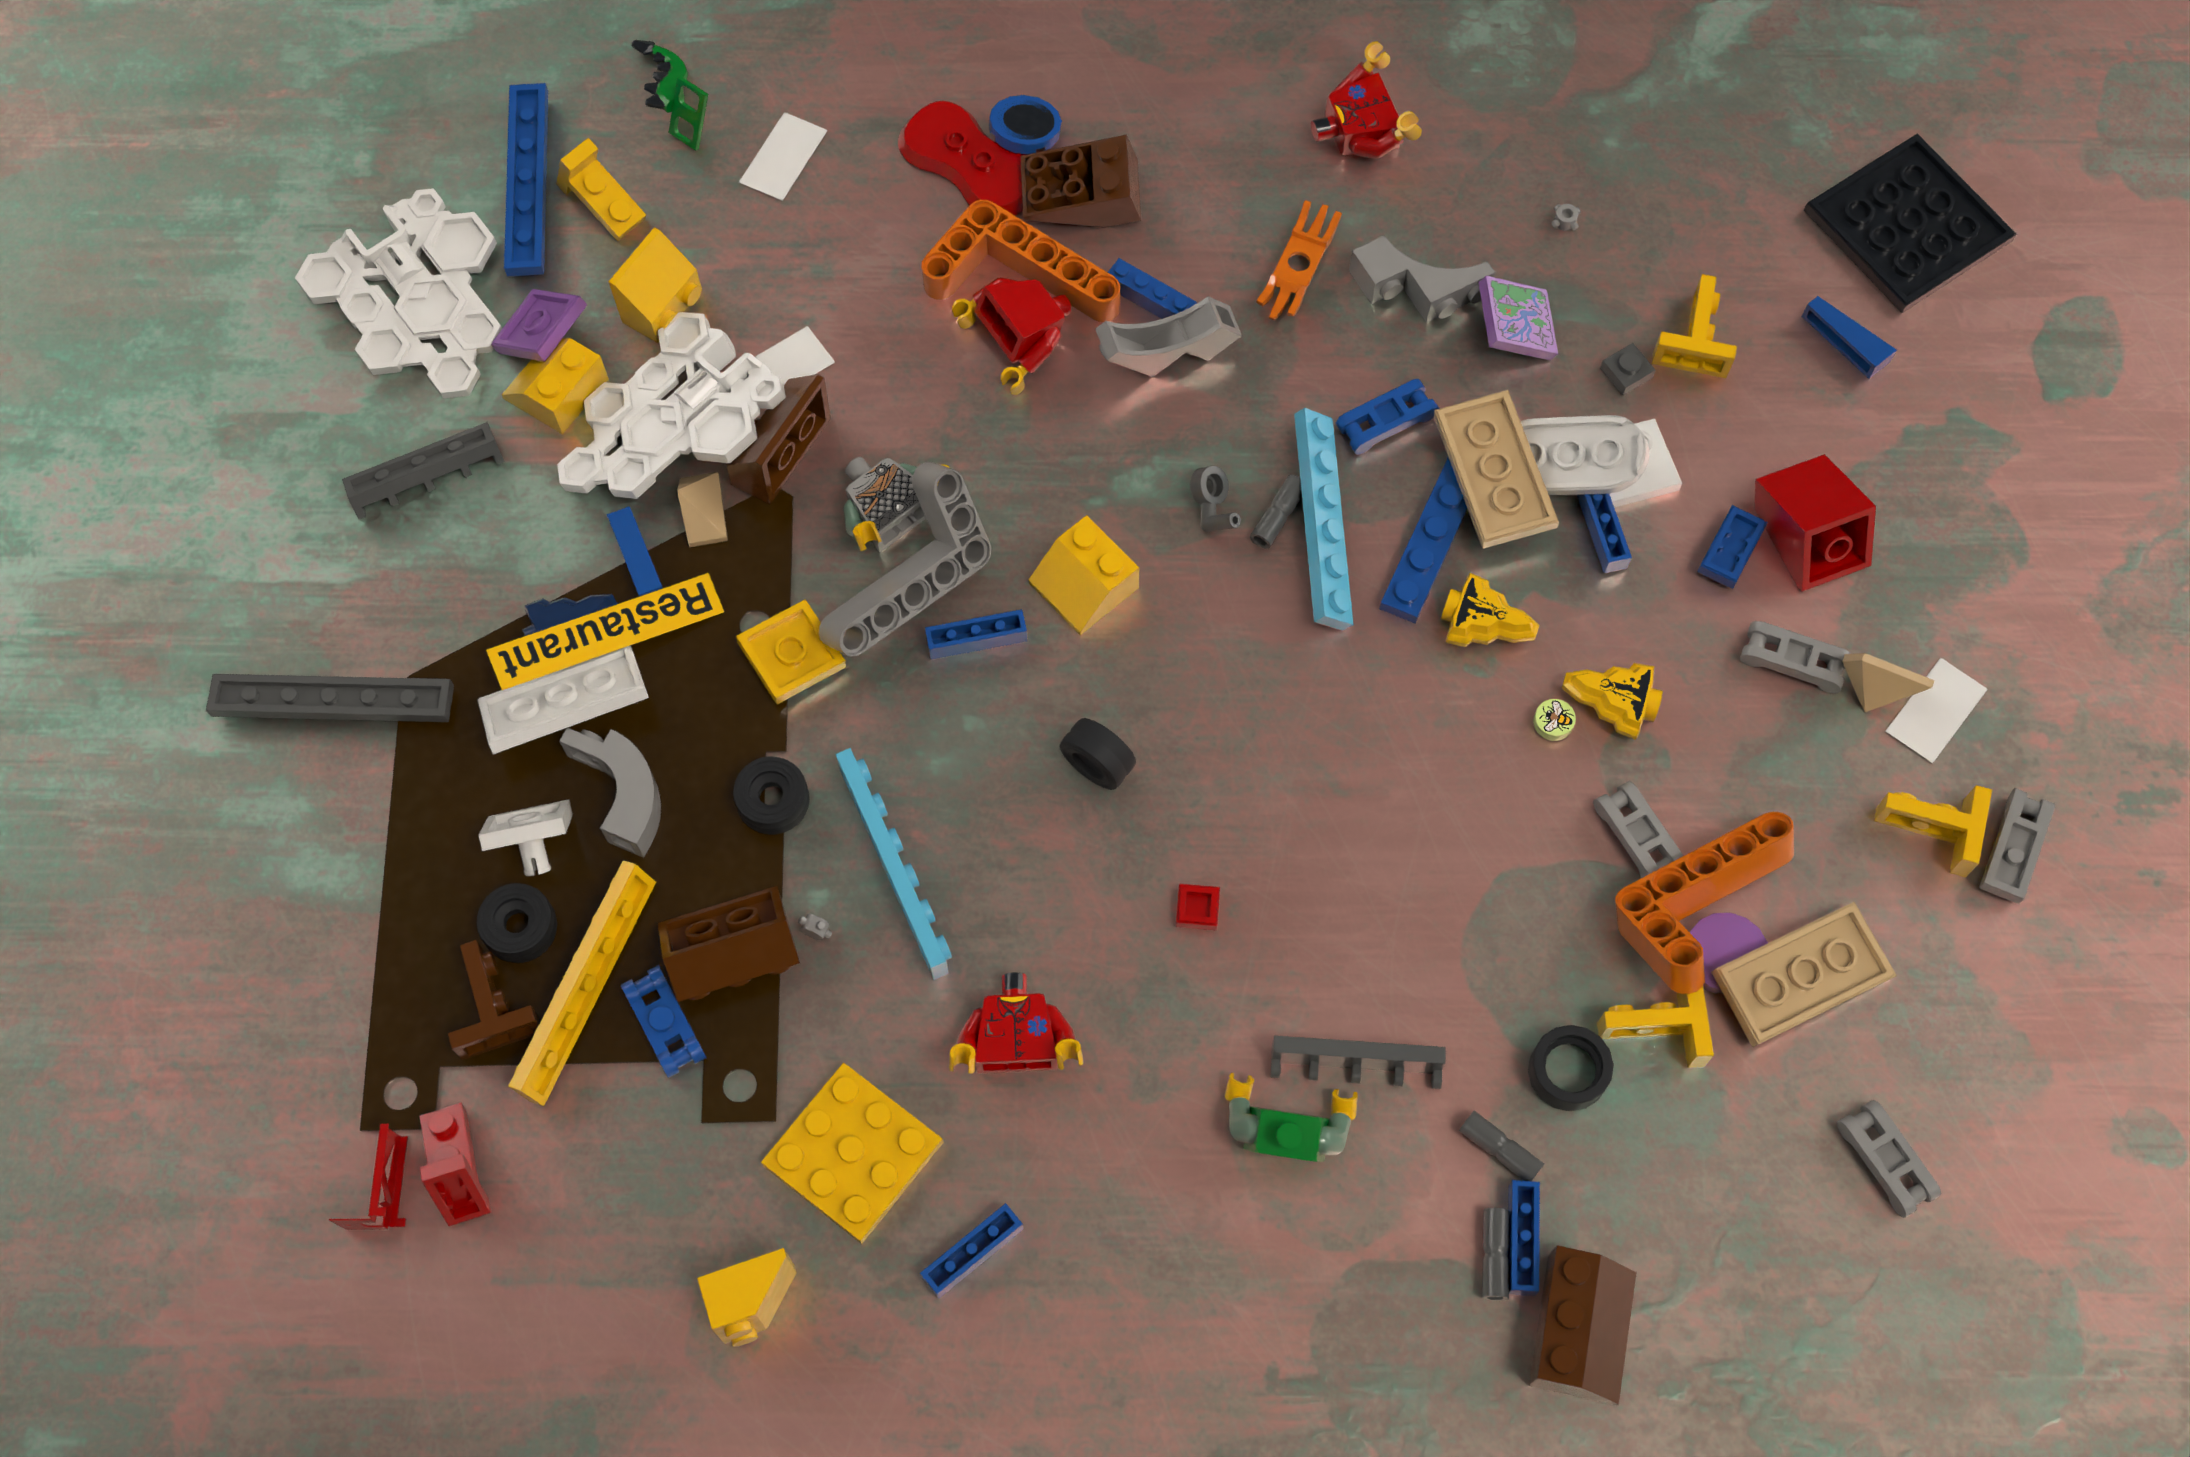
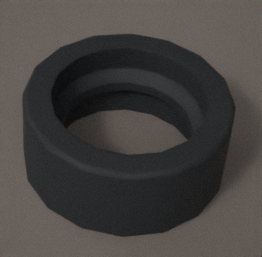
M1567 1025L1556 1027L1542 1036L1530 1055L1528 1075L1531 1087L1541 1100L1556 1109L1576 1111L1586 1109L1600 1099L1612 1080L1614 1063L1610 1049L1600 1036L1588 1028ZM1570 1044L1578 1046L1593 1059L1596 1068L1595 1078L1591 1085L1583 1091H1563L1554 1085L1547 1076L1545 1068L1547 1056L1559 1045Z

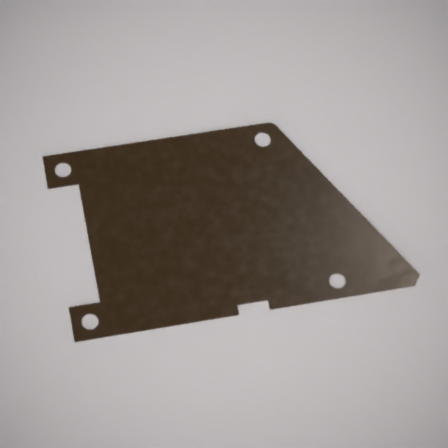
M781 489L771 504L751 496L724 510L728 541L689 547L686 531L648 550L663 588L709 573L724 613L631 645L649 698L567 727L579 733L582 730L591 731L603 740H605L610 729L630 740L645 758L658 786L661 800V816L655 838L644 858L607 842L600 827L615 801L617 793L616 781L607 773L566 755L559 741L567 728L496 754L492 753L488 744L478 699L502 689L486 650L524 637L525 634L522 629L532 625L527 614L407 677L450 679L454 684L449 722L398 721L360 1131H379L380 1124H389V1129L392 1131L422 1130L420 1116L437 1110L440 1067L518 1066L533 1036L465 1060H461L452 1050L448 1036L450 1032L481 1022L460 945L477 940L485 952L490 951L479 936L477 915L485 898L497 888L514 883L532 886L545 895L556 913L557 932L555 939L549 949L541 956L529 962L511 963L501 960L494 955L499 974L493 976L496 990L502 988L508 1002L509 1012L531 1005L540 1017V1020H542L622 861L636 864L656 881L565 1064L659 1062L621 987V984L630 979L635 982L649 975L647 970L659 965L675 996L662 957L658 930L659 922L778 886L781 899H783L784 833L768 835L759 833L747 826L736 808L733 789L737 776L746 765L756 759L766 757V753L787 752L788 699L778 705L775 703L738 645L736 636L742 633L740 623L748 613L762 612L771 618L791 607L794 503L792 495ZM625 562L552 601L565 597L577 602L590 595L613 594L617 604L637 598L639 595ZM765 789L760 796V800L765 803ZM569 799L573 816L566 834L543 838L548 862L551 866L550 871L539 874L537 869L534 876H525L518 844L482 851L479 833L488 816ZM522 913L511 916L506 924L507 931L511 933L523 931L528 925V916ZM768 973L752 978L747 984L740 987L727 986L711 991L709 995L702 999H686L678 1002L706 1056V1059L702 1060L704 1061L701 1123L776 1122L780 974L773 975ZM656 989L643 996L642 999L647 1006L661 999ZM680 1039L667 1046V1048L672 1053L685 1046V1044ZM736 1070L749 1071L754 1075L757 1082V1088L753 1096L743 1102L730 1100L723 1090L726 1077ZM397 1078H409L417 1086L415 1101L409 1107L402 1110L390 1108L384 1099L386 1087Z

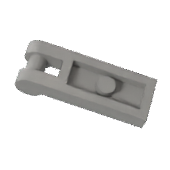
M2017 788L2012 790L2005 805V813L1979 886L1980 889L2017 904L2024 900L2054 812V803L2044 799L2038 802L2028 798L2027 792ZM2021 813L2032 816V821L2020 817Z

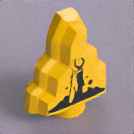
M1469 573L1461 591L1450 589L1441 616V620L1451 622L1446 643L1467 647L1471 642L1488 645L1496 639L1511 643L1534 641L1539 629V624L1527 613L1509 606L1504 594L1491 589L1488 580Z
M1634 663L1630 668L1613 666L1604 673L1588 669L1567 672L1562 684V689L1577 702L1594 707L1599 719L1614 724L1616 733L1634 740L1637 739L1643 720L1655 721L1663 694L1662 690L1652 688L1654 666Z

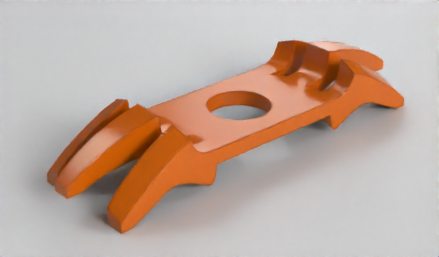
M1304 201L1299 218L1292 230V235L1273 274H1271L1264 291L1256 301V303L1263 307L1273 297L1275 288H1280L1269 319L1276 320L1289 303L1291 293L1296 295L1287 316L1296 315L1324 252L1330 246L1342 216L1341 212L1335 211L1324 236L1320 238L1319 236L1329 206L1322 204L1308 232H1304L1311 207L1310 201ZM1302 255L1309 260L1310 265L1305 270L1296 271L1289 266L1288 260L1292 256Z

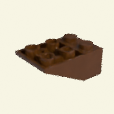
M1127 134L1021 156L1024 220L1095 227H1111L1141 221L1138 159Z

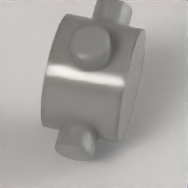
M1557 204L1554 207L1556 211L1554 221H1552L1554 228L1563 231L1571 229L1575 231L1579 227L1576 223L1578 215L1581 213L1579 207L1571 204Z
M807 914L806 917L801 916L798 920V923L802 925L800 931L813 939L823 940L824 937L829 939L832 935V932L828 930L830 924L821 917Z

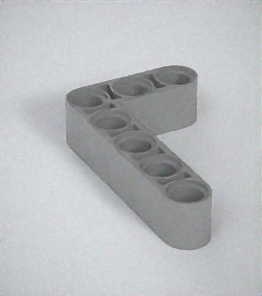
M933 462L922 463L916 468L912 479L913 489L935 540L828 614L819 626V636L823 644L848 656H858L988 563L991 557L989 539L963 477L956 470Z

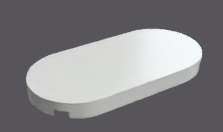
M1601 415L1532 418L1520 421L1548 495L1610 494L1620 492L1632 486L1642 476L1648 465V441L1639 427L1625 417Z

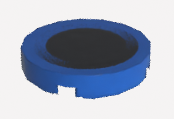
M1027 95L1010 96L999 101L991 109L989 131L990 134L992 133L995 136V141L1001 147L1014 153L1027 155L1036 153V149L1045 147L1044 151L1052 148L1059 140L1062 120L1059 112L1047 101Z

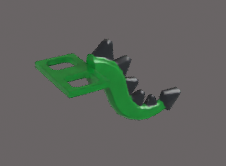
M633 40V48L643 55L653 54V61L663 62L657 64V70L661 72L653 73V78L657 82L644 85V90L653 94V96L645 100V105L664 109L667 113L672 112L668 133L695 151L698 150L708 94L687 80L688 71L686 65L675 53L655 45L653 41ZM684 86L698 95L699 103L697 110L684 102ZM679 117L693 126L692 140L678 131Z

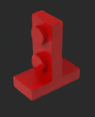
M462 1102L421 1115L420 1122L427 1165L419 1167L421 1181L448 1226L491 1213L489 1198L478 1181L467 1111Z

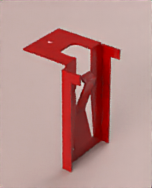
M380 1124L368 1214L370 1219H329V1221L346 1230H388V1227H405L406 1218H398L408 1136L398 1135L389 1129V1124ZM393 1149L389 1179L387 1183L385 1168ZM382 1184L385 1201L379 1203ZM377 1216H383L382 1225H365V1224H363V1223H376V1217H377Z

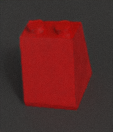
M1825 454L1755 479L1754 509L1759 518L1768 522L1765 529L1801 591L1872 565L1876 505Z

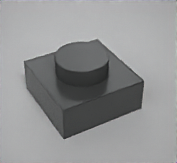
M1634 343L1604 359L1600 367L1622 395L1652 379L1656 372L1655 368Z

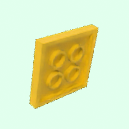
M843 1062L764 1157L761 1164L860 1244H863L944 1142L939 1135Z

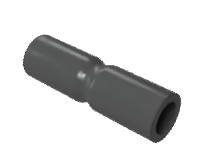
M1288 475L1272 500L1271 507L1265 511L1254 528L1250 539L1257 546L1264 549L1271 547L1285 525L1287 517L1292 514L1302 498L1300 477Z
M1475 1110L1459 1130L1487 1153L1496 1156L1500 1163L1524 1181H1532L1544 1165L1542 1161L1517 1142L1508 1139L1504 1132Z
M1486 1208L1483 1210V1249L1485 1256L1483 1258L1482 1298L1486 1300H1509V1258L1507 1254L1510 1248V1211L1503 1208Z

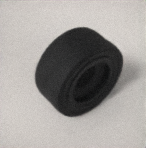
M1088 718L1078 720L1070 732L1062 739L1059 746L1063 756L1080 774L1098 786L1109 790L1119 787L1136 764L1133 752L1115 733L1102 724Z
M769 756L752 761L741 770L736 778L733 789L734 802L741 819L747 826L759 833L775 835L787 832L802 821L808 810L810 797L804 775L796 765L784 758ZM772 786L780 788L783 791V796L778 803L767 805L760 800L764 789Z
M514 883L497 888L485 898L478 911L477 929L484 944L496 957L511 963H524L538 958L549 949L556 936L557 917L553 907L541 891L526 884ZM518 913L527 915L528 925L523 931L519 933L507 931L506 924L511 916Z

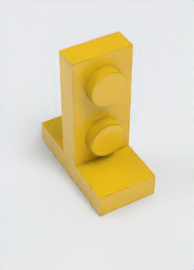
M587 138L560 159L556 185L565 195L573 191L610 234L619 241L646 219V214L597 160L598 148Z
M1701 275L1693 295L1687 336L1661 331L1653 351L1651 364L1727 378L1735 360L1737 346L1713 341L1715 324H1710L1709 322L1710 316L1716 315L1720 301V293L1714 292L1717 277Z
M1976 785L1963 799L1961 812L1949 804H1930L1917 800L1914 795L1909 793L1888 792L1876 808L1874 821L1955 843L1949 873L1966 878L1980 861L1992 789Z
M1703 987L1691 994L1676 992L1679 1008H1676L1675 1003L1672 1002L1653 1004L1650 1006V1009L1634 1010L1632 1005H1616L1608 1008V1011H1605L1597 1022L1598 1036L1602 1039L1683 1035L1688 1068L1705 1067L1714 1056Z

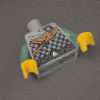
M862 457L853 459L847 465L845 473L853 482L846 488L848 501L843 507L845 528L847 534L857 541L860 551L866 550L865 544L871 541L876 550L881 553L926 519L912 484L916 466L905 463L898 464L891 458H885L871 468Z

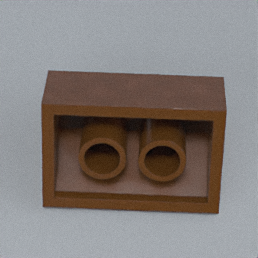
M818 374L788 379L784 385L786 398L774 409H767L760 419L756 418L754 420L758 439L731 463H726L732 486L768 504L772 503L831 419L825 378Z
M778 886L658 923L663 961L678 1002L686 999H702L709 995L711 991L727 986L740 987L747 984L752 978L768 973L773 975L781 974L789 970L791 966L800 964Z
M1559 1245L1551 1251L1547 1260L1529 1386L1619 1405L1637 1272L1596 1253Z

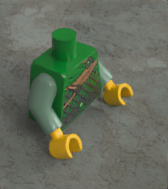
M1230 1073L1224 1095L1226 1100L1229 1101L1230 1133L1235 1140L1244 1142L1243 1149L1255 1153L1313 1162H1324L1325 1155L1336 1156L1343 1151L1351 1120L1356 1117L1357 1092H1353V1097L1341 1098L1339 1097V1089H1335L1332 1092L1330 1118L1250 1106L1249 1099L1254 1084L1253 1077L1248 1075L1246 1083H1242L1234 1079V1073Z

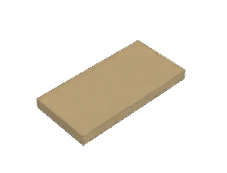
M1508 390L1434 410L1435 422L1482 549L1558 528V518Z
M1855 902L1711 971L1752 1047L1897 976Z

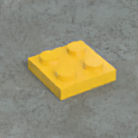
M806 599L736 636L738 645L777 705L846 668V660L840 651L823 644L820 640L819 626L821 622Z

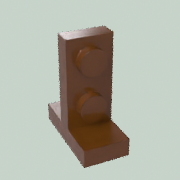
M477 940L460 945L481 1022L448 1033L452 1050L461 1060H465L534 1036L535 1030L541 1022L540 1017L531 1005L509 1012L506 996L502 988L496 990L493 976L498 975L499 971L492 951L485 952Z

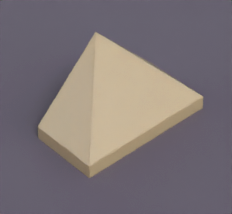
M719 472L680 478L677 493L689 547L728 541Z
M1866 653L1845 654L1842 661L1864 712L1931 689L1935 681Z

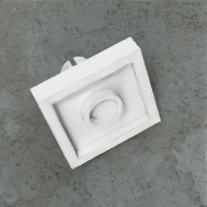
M1655 419L1634 424L1639 427L1648 441L1649 461L1642 476L1632 486L1620 492L1610 493L1614 508L1676 492L1681 488L1682 481Z
M569 799L488 816L479 833L482 851L518 844L525 876H534L537 869L539 874L550 871L551 866L548 862L543 838L566 834L573 816Z

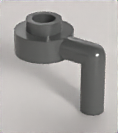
M1217 466L1202 467L1195 470L1191 476L1190 490L1194 500L1201 505L1200 525L1202 530L1212 532L1238 528L1241 524V518L1238 513L1216 515L1217 504L1222 503L1226 499L1229 490L1228 479L1224 471Z

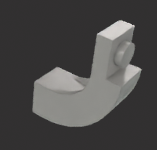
M567 728L559 741L566 755L607 773L616 781L617 793L615 801L600 827L607 842L644 858L655 838L661 816V800L658 786L645 758L630 740L610 729L607 737L603 740L591 731L582 730L579 733Z

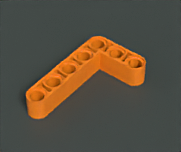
M988 200L973 202L922 260L921 269L924 290L929 297L936 300H943L952 296L984 258L990 255L1025 278L1040 281L1051 294L1055 296L1065 295L1072 307L1098 322L1112 321L1120 312V283L1113 275ZM943 274V276L936 277L935 275ZM1077 278L1078 280H1075V281H1074V280H1068V279ZM1099 297H1108V299H1099Z
M1781 812L1762 814L1618 891L1615 903L1620 934L1670 989L1681 994H1691L1697 992L1705 983L1703 948L1679 921L1790 862L1794 856V826L1792 819Z

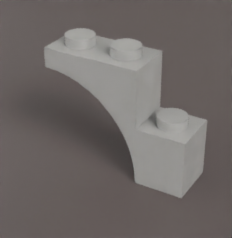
M1385 235L1352 250L1349 267L1350 274L1371 305L1382 299L1390 300L1404 290L1426 323L1438 317L1441 319L1452 315L1457 308L1470 302H1480L1481 295L1478 282L1485 276L1494 277L1495 271L1488 261L1471 267L1454 269L1438 268L1420 263L1396 249Z
M1209 296L1182 312L1156 321L1120 324L1106 320L1095 328L1101 343L1099 345L1100 351L1106 360L1154 377L1185 353L1209 361L1242 337L1230 305Z

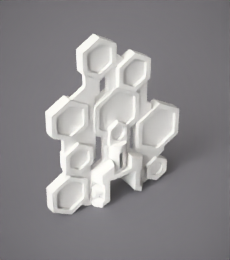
M432 188L416 190L412 198L401 199L393 205H384L383 211L390 225L395 230V233L367 250L351 229H346L342 237L333 242L327 252L308 254L295 279L313 304L338 302L344 315L353 327L362 334L355 351L373 375L401 372L403 367L423 365L428 371L427 376L444 399L470 396L481 375L475 365L476 356L480 353L492 352L494 348L491 344L502 330L499 322L471 288L472 277L470 274L482 272L497 242L475 212L451 214L449 210L444 211L446 206L443 200ZM422 251L441 275L430 274L419 259ZM365 280H388L400 296L396 305H393L379 285L369 286ZM440 338L446 345L447 350L444 353H438L431 343H422L420 340Z
M678 312L665 329L660 328L658 330L661 352L655 358H650L625 384L604 382L584 400L586 421L593 429L595 440L586 448L576 447L557 464L560 485L568 492L588 494L597 485L608 483L609 490L614 497L637 499L656 482V476L681 454L688 455L693 452L697 460L731 463L758 439L754 419L760 415V408L774 409L786 398L784 384L779 376H772L770 368L750 353H744L721 373L720 371L736 357L734 345L728 335L721 329L710 328L709 321L704 314ZM686 370L688 379L666 400H661L679 384L678 376ZM621 435L623 445L610 456H606L618 444L617 437Z

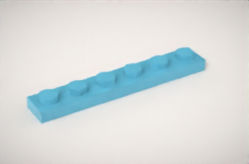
M1303 408L1295 413L1294 417L1313 617L1316 623L1343 631L1354 624L1333 418Z
M851 748L835 754L840 772L933 980L949 974L946 960L952 958L950 949L943 935L938 937L934 935L930 926L931 923L936 921L927 899L919 901L914 888L920 886L911 863L902 864L898 852L904 850L895 828L887 830L882 817L887 816L888 813L880 794L871 795L867 783L872 781V777L864 759L856 761Z

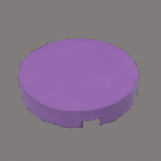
M1730 912L1713 913L1699 920L1690 931L1703 948L1705 972L1703 988L1715 994L1718 992L1722 993L1711 971L1768 944L1761 930L1745 917Z

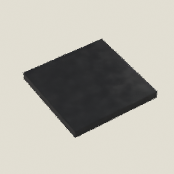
M1918 133L1806 204L1804 209L1810 218L1901 313L2011 243L2017 235Z

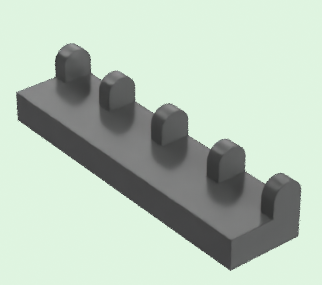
M486 422L346 477L342 481L347 497L360 520L366 517L364 509L366 505L388 498L391 506L399 504L396 496L399 492L422 483L425 484L428 492L433 491L436 488L432 479L460 468L466 478L472 475L468 465L490 456L493 457L497 465L505 461L490 426Z
M1274 1035L1270 1077L1279 1078L1281 1064L1309 1065V1080L1313 1081L1318 1080L1319 1066L1351 1068V1083L1360 1084L1361 1069L1394 1071L1393 1085L1402 1087L1404 1072L1432 1074V1089H1441L1442 1070L1446 1062V1047Z

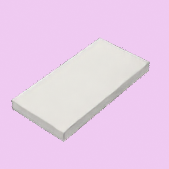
M630 645L478 699L488 744L492 753L496 754L649 698Z

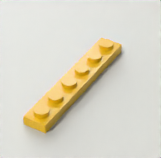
M622 861L508 1085L509 1088L532 1103L541 1106L545 1105L656 884V881L634 863Z

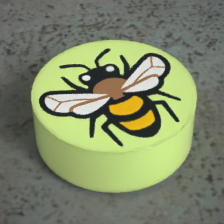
M1549 699L1542 702L1538 706L1533 719L1536 732L1544 739L1550 741H1560L1568 737L1576 722L1573 708L1567 702L1560 699Z

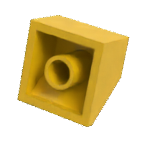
M655 227L608 281L622 323L656 343H659L658 330L660 328L665 329L678 312H684L688 306H693L699 299L702 291L697 269Z
M563 338L545 362L531 359L501 395L504 400L563 435L584 410V400L600 385L607 382L609 378L600 355L571 338Z
M1086 515L1056 539L1028 581L1081 636L1139 589V567Z
M784 1248L697 1278L711 1328L724 1344L732 1342V1346L736 1347L751 1343L758 1339V1332L764 1331L769 1327L797 1273L794 1263Z

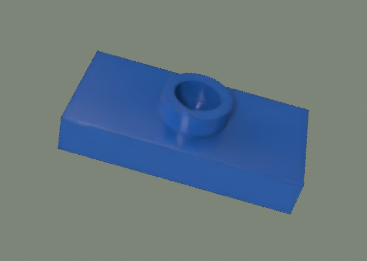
M1732 505L1697 572L1733 589L1768 522Z

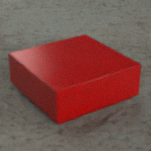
M1179 884L1176 927L1217 931L1220 887Z

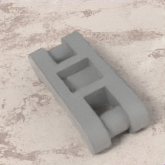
M1754 621L1750 624L1747 634L1750 641L1742 649L1741 662L1751 667L1762 666L1815 684L1822 691L1828 693H1839L1844 682L1842 671L1845 669L1842 661L1844 655L1850 654V652L1766 622ZM1765 644L1777 645L1776 651L1765 649ZM1818 659L1825 662L1827 665L1826 669L1816 666Z
M1631 781L1617 787V792L1613 795L1608 796L1604 794L1593 801L1597 814L1608 823L1639 869L1641 878L1684 856L1638 788ZM1626 806L1633 813L1624 817L1619 809ZM1658 849L1663 859L1655 863L1649 853Z
M1871 1100L1863 1105L1861 1112L1854 1117L1847 1115L1837 1121V1128L1840 1134L1855 1148L1889 1196L1893 1209L1901 1217L1906 1218L1917 1210L1916 1205L1922 1201L1931 1202L1941 1195L1940 1187L1877 1101ZM1870 1127L1875 1128L1880 1137L1873 1141L1865 1132ZM1906 1174L1912 1179L1914 1185L1907 1190L1899 1180V1178Z

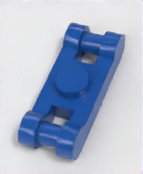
M1414 379L1344 413L1337 419L1336 426L1342 434L1348 435L1351 440L1349 443L1350 447L1356 455H1360L1371 449L1374 444L1419 422L1423 423L1433 419L1434 410L1440 408L1433 399H1428L1425 395L1426 388L1420 379ZM1405 402H1412L1414 407L1409 409ZM1368 421L1371 428L1363 431L1360 424Z
M659 965L647 970L649 975L635 982L630 979L621 984V987L664 1072L670 1078L680 1072L678 1068L691 1061H694L696 1064L706 1059V1056ZM657 989L661 999L646 1006L642 997ZM682 1039L685 1046L670 1053L667 1046Z

